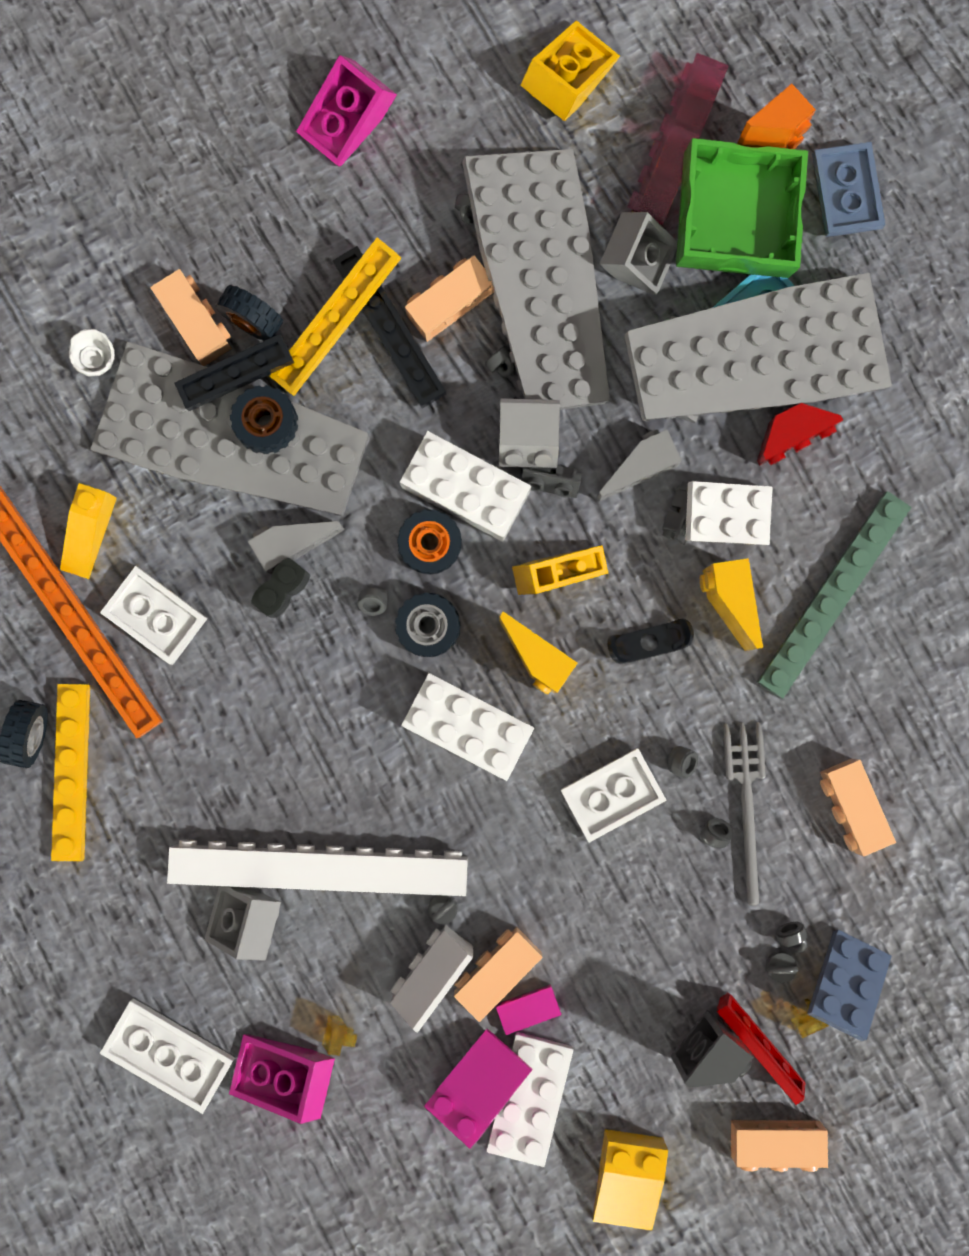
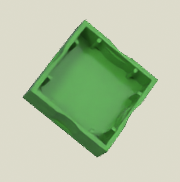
M692 138L684 151L676 267L790 278L800 268L803 234L801 207L806 190L808 151L769 146L759 148L745 147L733 142Z

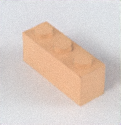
M475 255L468 260L464 258L455 264L453 271L447 276L441 275L433 280L430 288L424 293L418 292L410 297L405 306L406 315L426 342H428L493 294L492 281H488L486 270Z
M178 269L150 287L201 365L206 366L232 349L227 339L231 338L230 334L222 322L216 324L211 317L216 313L206 298L201 301L196 294L200 288L191 275L185 277L182 271Z
M851 758L820 772L823 780H820V785L827 797L830 796L835 806L832 808V813L838 824H842L845 829L844 841L851 852L854 851L856 854L864 857L896 843L861 760Z
M517 926L512 932L507 929L497 939L496 943L498 946L491 953L488 950L485 951L475 962L477 967L470 974L468 972L463 973L454 984L457 987L454 990V997L478 1022L543 958L542 952Z
M731 1120V1157L736 1167H740L744 1171L770 1168L774 1171L783 1172L787 1171L788 1168H800L804 1171L814 1172L818 1168H828V1131L820 1121Z

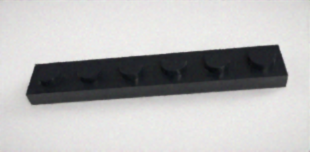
M358 246L333 260L343 280L363 256ZM380 285L362 308V311L415 399L423 409L446 395V390L385 290Z

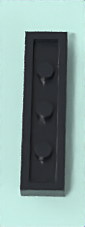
M278 334L174 382L185 408L191 411L295 362L282 335Z

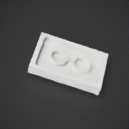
M698 481L688 482L685 541L770 545L772 487Z
M137 566L133 568L100 612L170 665L175 663L208 619Z
M638 748L560 789L589 843L667 801Z

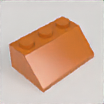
M790 84L746 122L737 144L754 148L769 146L795 149L804 140L802 135L812 126L810 120L816 109L793 84Z

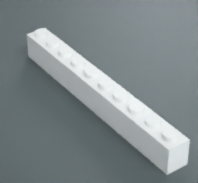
M185 839L179 840V844L169 847L167 884L466 896L468 856H462L461 851H444V855H432L433 851L427 849H417L415 854H403V849L386 848L385 853H375L372 847H356V852L344 851L343 846H326V850H315V845L308 844L297 845V849H285V844L269 843L267 848H256V843L238 842V847L226 846V841H208V845H197V840Z

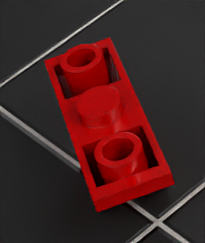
M800 403L776 415L768 423L757 459L759 466L766 462H769L770 466L786 458L784 453L793 448L796 453L812 444L810 440L818 435L822 440L837 432L836 426L843 421V418L839 414L804 403Z

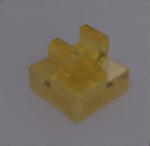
M808 998L805 999L807 1011L803 1014L799 1013L795 1005L790 1006L791 1013L795 1017L790 1021L794 1030L802 1039L829 1026L807 1015L811 1002Z
M328 1016L322 1042L328 1055L340 1056L342 1045L355 1047L357 1034L353 1033L354 1029L347 1028L339 1016Z

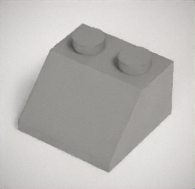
M622 212L600 261V265L617 280L650 294L657 295L676 253L677 241L648 212Z
M500 399L499 467L557 468L560 400Z
M219 886L204 940L235 959L266 961L275 923L279 916L281 902L257 891L241 887Z

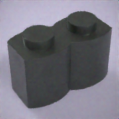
M287 558L276 566L271 579L263 583L255 591L251 603L266 616L276 618L287 609L291 597L305 588L310 574L294 560Z

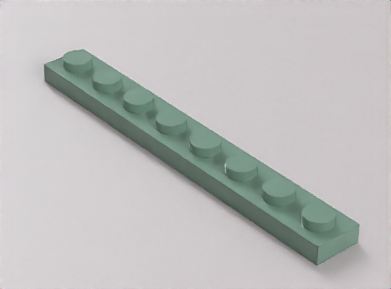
M889 491L883 493L757 680L758 684L780 699L785 697L912 508Z

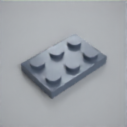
M872 142L815 150L812 158L825 236L831 237L883 229L886 224Z
M840 930L833 931L807 1015L860 1041L867 1040L892 956Z

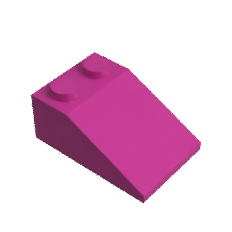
M339 55L296 132L333 163L341 167L382 121L397 94L355 60Z
M486 1029L424 1107L471 1149L533 1069L490 1030Z
M243 1034L229 1094L299 1124L321 1119L335 1058L311 1049Z

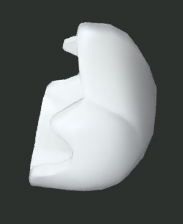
M83 329L70 340V362L79 373L88 377L101 376L112 367L114 362L113 345L106 334L96 329Z

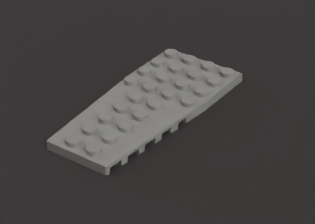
M573 149L465 156L462 164L478 245L488 281H492L495 294L493 299L496 309L499 308L503 320L501 327L504 336L507 335L511 352L509 356L511 363H515L519 377L517 381L519 391L523 392L524 399L560 400V410L605 404L610 400L590 231Z
M870 273L791 286L636 328L625 333L626 346L643 421L660 418L670 419L689 415L699 416L717 412L727 413L746 409L756 410L765 407L794 406L800 403L811 404L892 387Z
M127 342L90 449L91 451L173 478L220 487L237 493H246L263 499L281 501L285 504H294L311 510L337 514L338 516L344 515L369 440L367 432L291 401L298 415V430L295 432L293 441L291 440L286 448L280 449V452L255 453L250 448L247 449L236 437L231 428L232 422L230 421L231 407L237 401L236 398L242 395L248 388H255L253 385L248 384L194 410L188 411L174 382L207 367ZM262 416L258 421V425L267 424L271 416Z

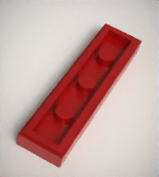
M726 993L720 997L717 1008L718 1014L794 1104L797 1105L802 1102L805 1097V1081L731 994Z

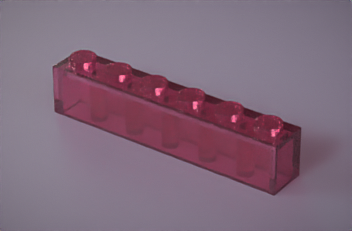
M699 53L696 54L693 63L687 62L681 76V80L685 81L682 89L676 88L670 105L674 106L672 114H665L659 131L664 132L660 141L655 139L649 156L653 158L650 167L644 165L638 180V182L642 183L640 191H633L627 208L632 209L631 212H648L663 227L682 181L684 151L692 138H700L729 65Z

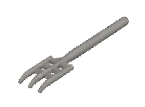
M756 722V745H748L744 723H740V745L732 746L729 726L725 723L726 779L733 780L735 778L742 784L741 802L747 902L751 906H756L759 904L751 784L757 777L760 779L766 777L763 733L760 722ZM741 751V759H732V752ZM748 751H757V758H748ZM749 764H758V771H749ZM733 765H741L742 772H733Z

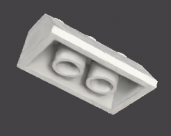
M447 925L441 931L437 928L433 931L426 941V944L429 945L428 949L423 955L419 952L408 966L411 972L405 979L400 977L390 990L394 994L390 1002L391 1005L417 1033L473 958V945Z

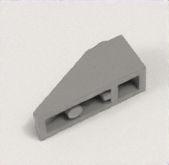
M655 429L642 436L643 440L597 495L599 502L678 467L682 460L668 430L659 433L658 429Z
M339 521L282 525L271 528L265 526L252 534L254 538L249 540L248 543L265 571L272 574L276 566L287 558L296 560L345 529Z

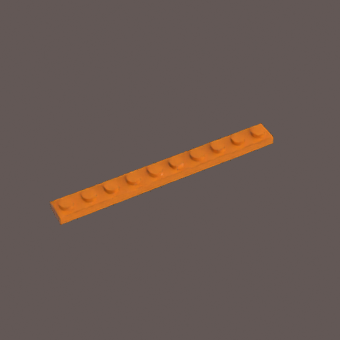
M0 486V542L136 738L142 737L162 723L163 719Z

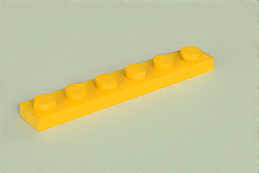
M377 237L289 350L295 363L271 373L270 377L291 395L295 396L401 260V257Z
M57 684L51 861H83L85 856L90 685Z

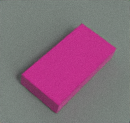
M551 984L496 1005L505 1035L562 1015Z

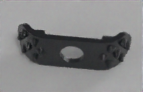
M682 618L666 624L610 636L607 640V647L610 656L616 663L626 664L684 649L691 645L694 631L691 623ZM645 635L654 636L658 642L656 649L652 651L643 649L641 646L642 637Z

